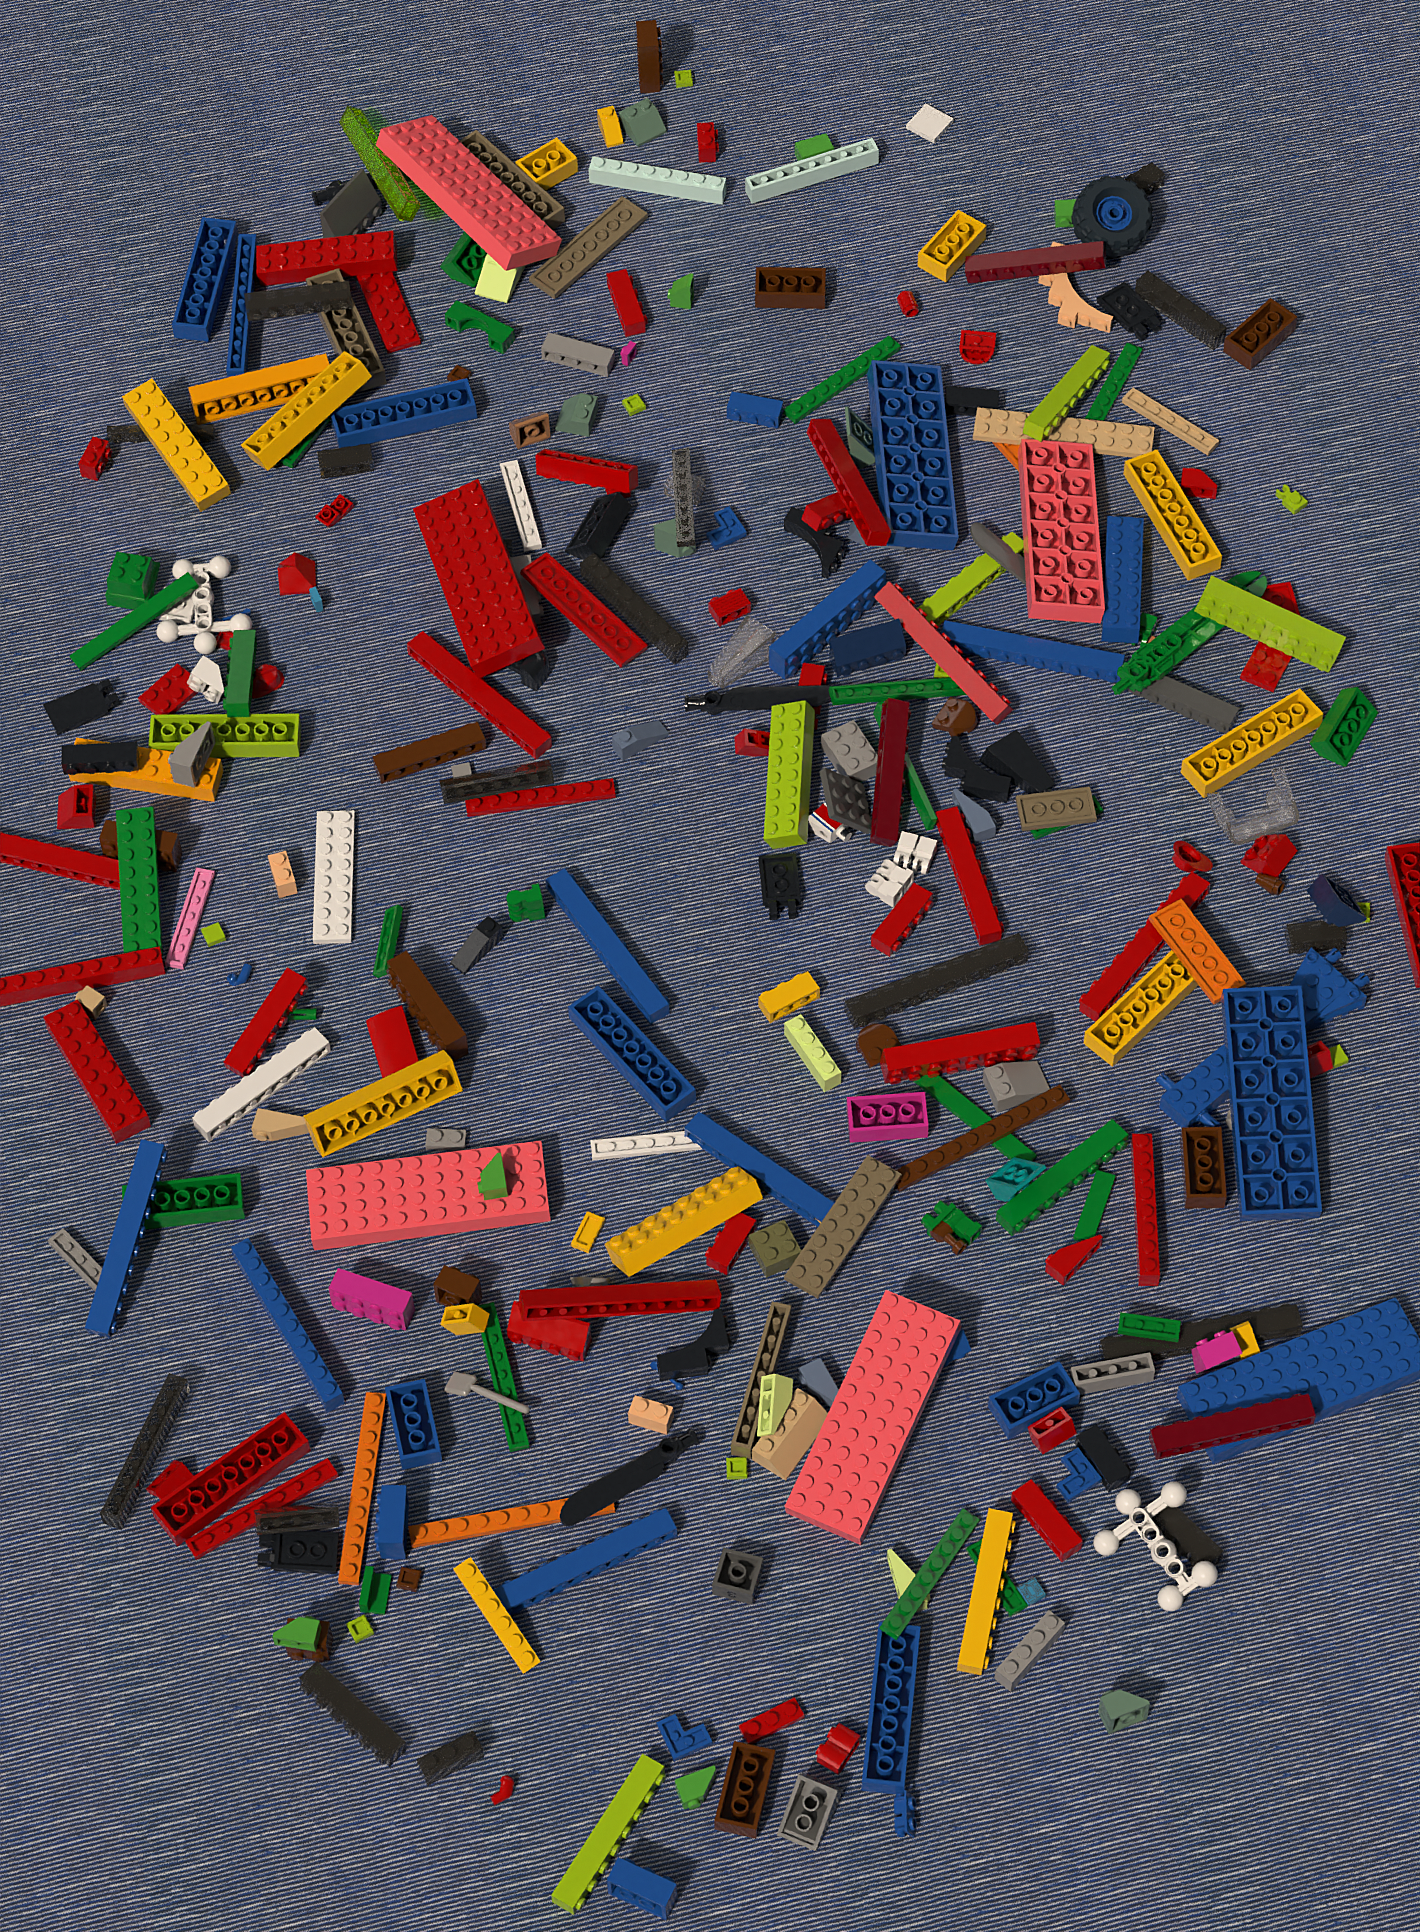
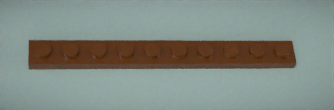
M1059 1084L897 1169L896 1171L902 1175L896 1184V1188L899 1192L1069 1104L1070 1098Z

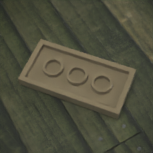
M1090 787L1019 795L1015 798L1022 831L1091 823L1097 820Z

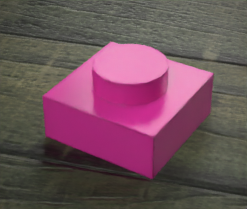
M632 341L621 350L620 355L622 356L623 365L629 366L637 355L636 343Z

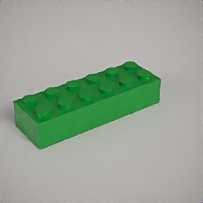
M235 1173L157 1182L155 1189H157L154 1201L151 1200L149 1206L151 1214L149 1219H145L144 1226L146 1229L245 1219L241 1174ZM127 1185L122 1186V1201Z

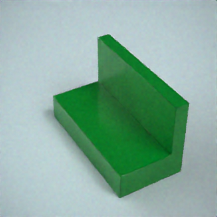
M365 1566L359 1600L360 1612L385 1615L392 1575L375 1573L374 1566Z

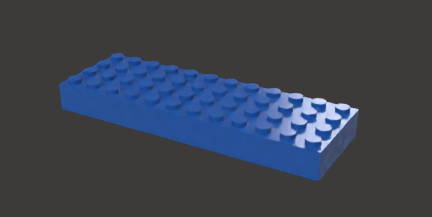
M872 360L867 372L879 507L886 523L891 529V537L886 546L953 551L959 536L941 366Z
M1302 986L1223 989L1221 1005L1240 1221L1319 1218L1322 1213Z
M1395 1297L1178 1386L1177 1398L1190 1421L1198 1416L1208 1417L1216 1412H1230L1237 1407L1247 1408L1256 1403H1269L1277 1398L1287 1399L1295 1394H1309L1316 1414L1315 1423L1419 1380L1420 1339ZM1303 1427L1207 1448L1205 1451L1214 1465Z

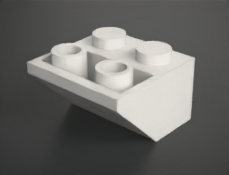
M203 655L192 670L187 684H189L193 691H199L204 694L208 701L218 704L224 692L219 665Z

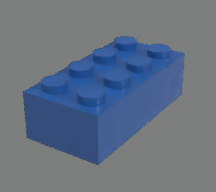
M1059 1361L989 1396L988 1408L1009 1440L1028 1430V1426L1062 1406L1066 1411L1078 1405L1080 1393Z
M425 1379L385 1387L402 1470L442 1462Z

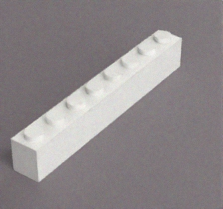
M315 1027L310 1031L304 1032L298 1040L289 1043L286 1049L273 1055L271 1060L258 1066L256 1071L242 1078L236 1086L227 1089L225 1094L211 1101L209 1106L196 1112L194 1117H192L194 1127L210 1142L330 1053L329 1041Z

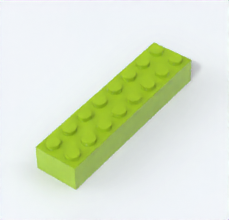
M1212 575L1194 611L1201 616L1208 617L1219 624L1245 634L1251 639L1258 640L1269 647L1283 651L1284 654L1295 657L1329 673L1346 639L1343 635Z
M806 700L774 705L771 709L763 840L772 849L807 844L815 710Z
M227 714L151 715L148 744L151 749L174 752L177 745L208 721L211 722L215 745L209 757H300L301 721L299 714H250V717H227Z

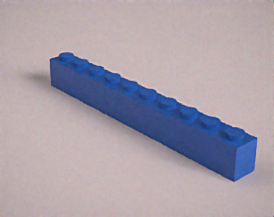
M239 234L226 368L227 378L247 373L256 278V246H258L256 234Z
M944 620L941 634L944 632L951 639L949 643L953 647L957 645L963 651V654L992 658L1003 662H1013L1018 665H1028L1035 668H1044L1055 672H1065L1108 682H1119L1121 679L1117 675V670L1124 663V654Z
M564 868L546 878V889L648 1023L651 1025L670 1014V1001L667 996L660 993L657 983L650 980L647 970L644 967H640L637 957L634 954H630L623 940L620 941L616 930L607 924L604 914H600L597 911L594 901L589 900L584 888L577 885L574 875L572 873L569 874Z
M698 1111L684 1128L685 1137L691 1139L693 1143H697L703 1150L728 1167L734 1168L739 1166L756 1179L759 1188L817 1227L836 1202L833 1199L829 1200L820 1190L810 1187L804 1179L795 1177L786 1167L782 1168L776 1164L773 1158L764 1156L755 1146L745 1143L742 1137L730 1133L727 1127L717 1124L707 1114H702Z
M143 1139L140 1141L86 1321L85 1330L88 1333L110 1338L111 1334L116 1331L118 1322L115 1320L117 1314H121L123 1308L121 1300L123 1295L127 1294L129 1287L127 1280L134 1271V1264L132 1263L134 1257H138L140 1251L138 1243L145 1234V1219L150 1217L151 1208L149 1206L151 1200H155L157 1193L155 1186L162 1177V1170L160 1169L162 1163H166L168 1152L163 1144Z
M249 1238L231 1246L234 1260L326 1412L328 1413L345 1404L341 1389Z
M666 1508L654 1510L643 1519H635L626 1527H619L607 1536H600L594 1542L588 1545L583 1544L577 1547L575 1551L569 1554L564 1553L557 1560L550 1563L545 1562L538 1569L526 1571L519 1578L507 1580L500 1587L492 1590L511 1616L677 1537V1527Z

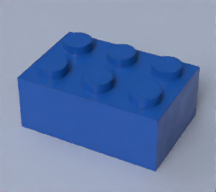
M382 1485L381 1492L377 1493L379 1512H376L378 1531H375L374 1537L376 1551H380L381 1559H406L409 1518L407 1486Z
M619 1857L607 1878L609 1895L667 1921L678 1898L677 1884L672 1878L658 1876L655 1874V1871L648 1867L641 1868L631 1859L624 1858L623 1860Z

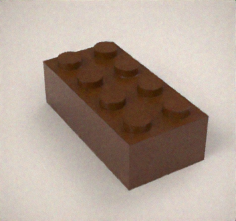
M656 20L636 21L640 93L660 92V85H663V75H660L663 73L661 39H658V37H661L660 27H657Z
M756 267L755 308L825 309L826 268Z
M1270 298L1225 338L1223 352L1251 370L1295 331L1297 316Z
M105 820L99 837L103 855L118 860L116 821ZM156 829L158 869L165 872H176L183 854L178 833Z
M1182 1127L1180 1148L1185 1209L1225 1208L1227 1196L1221 1127Z
M734 1741L714 1820L715 1830L757 1838L776 1760V1750Z

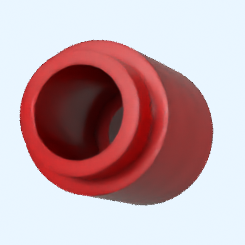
M902 291L897 297L902 313L906 317L917 315L919 306L911 291Z

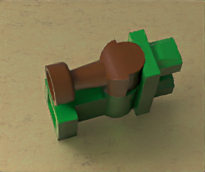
M941 1200L934 1207V1211L938 1216L934 1218L930 1213H927L921 1220V1223L927 1229V1235L938 1243L944 1241L952 1246V1252L956 1256H959L966 1249L967 1245L970 1246L981 1235L982 1225L977 1221L973 1222L960 1209L956 1208L953 1203L948 1205ZM954 1233L960 1240H957L952 1234Z

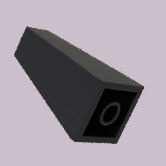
M1017 729L988 746L979 759L983 765L1000 776L1010 777L1012 784L1028 794L1051 792L1055 785Z

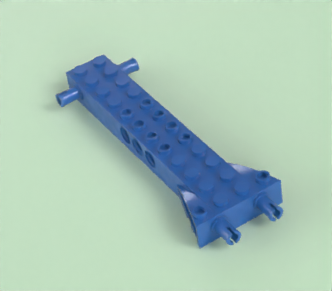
M1310 948L1290 986H1302L1306 1032L1333 1021V1018L1337 1016H1345L1352 1010L1357 1008L1360 1010L1365 1007L1367 996L1360 989L1368 984L1370 979L1367 975L1363 978L1365 973L1362 972L1350 982L1332 965L1342 957L1340 951H1337L1336 948H1333L1324 957L1319 955L1313 948ZM1225 1043L1179 1082L1175 1083L1165 1072L1157 1077L1156 1082L1167 1091L1161 1096L1159 1108L1181 1128L1195 1127L1200 1122L1206 1127L1220 1126V1122L1212 1117L1210 1113L1229 1098Z

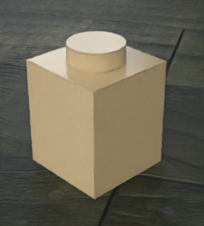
M89 986L80 990L76 995L75 1000L78 999L86 1014L95 1020L107 1007L105 996Z

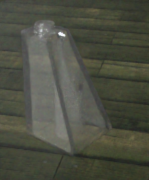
M747 615L708 668V681L712 685L724 689L769 660V646L777 640V633Z

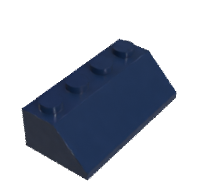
M899 619L830 639L829 661L837 677L847 676L856 671H864L870 667L880 666L886 662L906 657V643Z

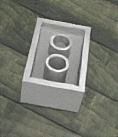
M207 721L177 745L174 752L169 755L168 764H170V773L175 783L195 788L215 745L211 722Z
M1037 1061L1000 1063L983 1069V1083L996 1112L1021 1105L1050 1090Z

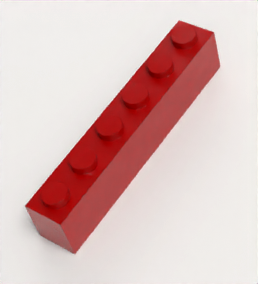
M543 449L535 455L536 475L543 476L544 478L572 481L575 484H588L591 487H604L606 490L615 489L620 490L622 493H630L638 487V466L549 449Z
M288 967L286 968L223 1061L227 1069L242 1078L254 1072L255 1064L258 1059L264 1057L268 1044L274 1042L277 1037V1031L280 1027H284L289 1013L297 1008L299 998L307 993L309 989L307 978Z

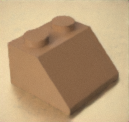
M541 411L509 422L510 435L517 449L550 438L548 413Z

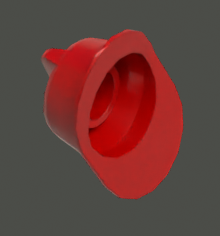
M263 664L257 667L254 672L252 698L263 697L283 685V673L276 666Z
M1180 840L1173 844L1174 854L1172 861L1180 870L1190 873L1195 870L1210 871L1213 868L1211 860L1196 850L1191 844Z

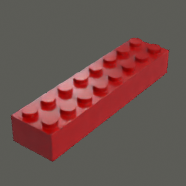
M393 230L256 246V274L260 286L306 281V278L338 268L342 277L397 271V242Z
M1419 842L1387 846L1384 857L1416 988H1420Z
M78 999L44 1016L48 1032L115 1143L118 1144L151 1127L148 1114Z
M1031 1022L885 1048L881 1055L880 1065L885 1084L890 1083L894 1085L901 1083L902 1080L916 1081L921 1078L920 1076L925 1075L933 1078L941 1073L955 1074L963 1069L972 1071L980 1066L991 1067L1002 1062L1011 1063L1019 1059L1028 1061L1036 1057L1041 1043L1036 1023Z
M283 1412L151 1507L153 1516L178 1547L311 1451L309 1441L287 1414Z

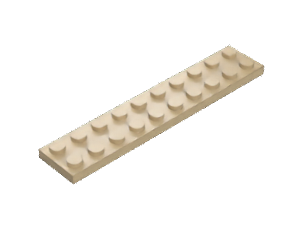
M977 407L973 440L1020 445L1021 439L1036 440L1023 434L1025 419L1031 413ZM1063 417L1059 425L1052 429L1050 436H1046L1043 440L1092 444L1093 453L1135 458L1152 451L1155 427Z

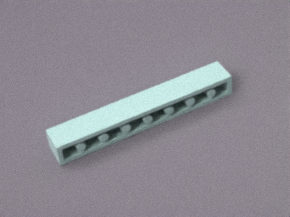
M873 138L749 176L745 178V192L751 203H756L879 164V149Z
M592 156L589 166V183L722 205L726 195V178L594 156Z

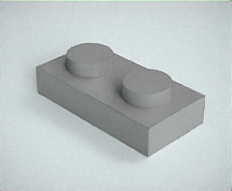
M427 1128L426 1149L465 1150L467 1132L466 1130Z

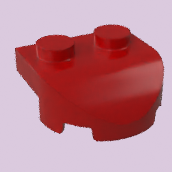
M961 330L959 345L961 358L973 365L988 363L994 356L996 333Z

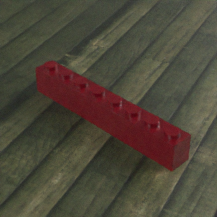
M1103 241L966 256L965 275L968 284L1106 268V250Z
M888 698L882 704L870 843L892 847L900 839L898 828L902 819L900 807L903 804V796L901 794L905 785L903 772L907 764L904 759L908 750L906 737H908L910 729L907 725L911 716L909 702Z
M1295 1394L1291 1398H1277L1269 1403H1256L1247 1408L1237 1407L1230 1412H1216L1208 1417L1198 1416L1186 1422L1181 1420L1168 1426L1158 1425L1150 1429L1149 1440L1155 1459L1158 1460L1314 1424L1316 1414L1309 1394Z

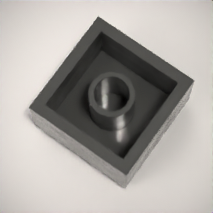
M723 1547L712 1583V1594L753 1605L764 1568L763 1558Z

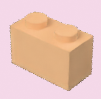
M283 851L268 855L271 873L279 898L297 894L296 883L287 852Z
M636 1395L628 1411L630 1424L666 1435L674 1418L672 1406Z

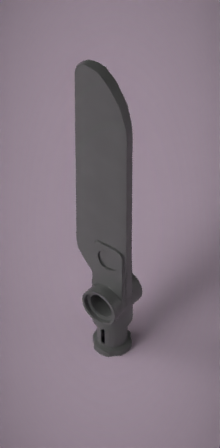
M973 523L970 527V534L977 546L1026 585L1024 557L1019 553L1015 554L1008 544L983 524Z

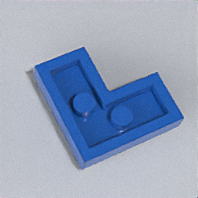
M730 506L714 513V519L720 527L706 533L707 539L715 550L747 536V531Z
M1078 1447L1061 1458V1462L1071 1475L1057 1483L1056 1488L1068 1503L1102 1482L1101 1476Z
M676 1714L656 1722V1726L674 1762L713 1745L704 1723L684 1732Z

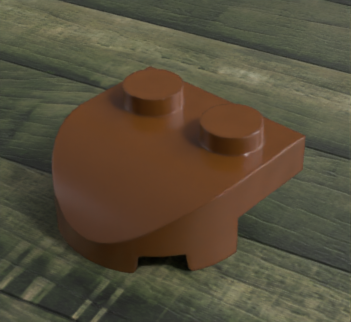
M949 697L931 724L934 729L949 732L951 737H960V733L965 731L970 733L976 727L978 719L973 706L968 701Z
M871 1024L864 1027L858 1033L856 1041L857 1052L861 1053L869 1069L880 1063L883 1049L902 1046L894 1031L884 1024Z

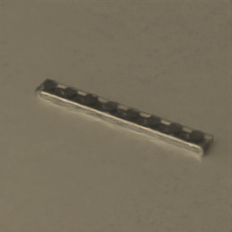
M690 449L672 450L677 547L696 546Z

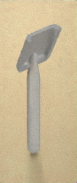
M455 1371L445 1386L446 1393L467 1396L472 1390L524 1414L530 1411V1408L522 1403L482 1386L474 1385L477 1381V1377L474 1375Z

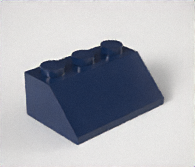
M1322 873L1307 889L1311 896L1310 900L1317 906L1316 910L1323 915L1322 919L1329 925L1333 923L1338 927L1365 922L1367 919L1350 892Z

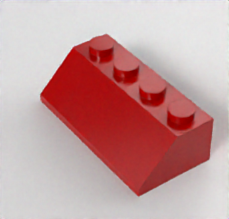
M518 1301L513 1302L507 1327L508 1339L516 1344L524 1343L533 1349L547 1350L553 1355L560 1354L567 1356L570 1360L584 1362L592 1342L590 1323L578 1319L522 1321Z

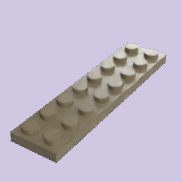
M621 196L560 249L556 256L551 257L530 275L529 282L552 298H557L648 218V213Z
M867 1155L785 1274L784 1280L819 1299L900 1180L902 1174Z

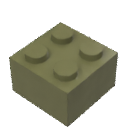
M785 1220L749 1235V1247L766 1278L790 1268L801 1252Z

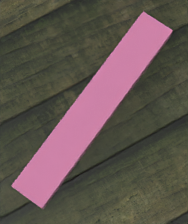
M196 867L165 960V966L184 970L215 877V871Z

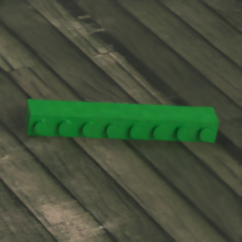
M1111 1119L997 1210L996 1221L1011 1236L1017 1232H1022L1030 1221H1035L1040 1217L1041 1212L1052 1208L1056 1200L1067 1196L1071 1188L1075 1185L1079 1186L1085 1177L1089 1174H1094L1101 1164L1108 1163L1116 1152L1123 1151L1128 1145L1129 1134Z

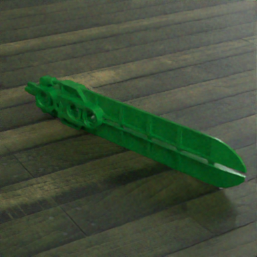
M1249 571L1235 575L1227 583L1261 598L1267 587V578L1264 575L1252 583L1262 573ZM1195 606L1151 642L1144 644L1135 651L1128 662H1124L1121 667H1118L1117 675L1121 680L1112 686L1111 689L1115 695H1120L1128 688L1133 692L1136 690L1142 692L1144 688L1151 685V682L1162 679L1172 671L1174 666L1225 627V625L1194 612Z

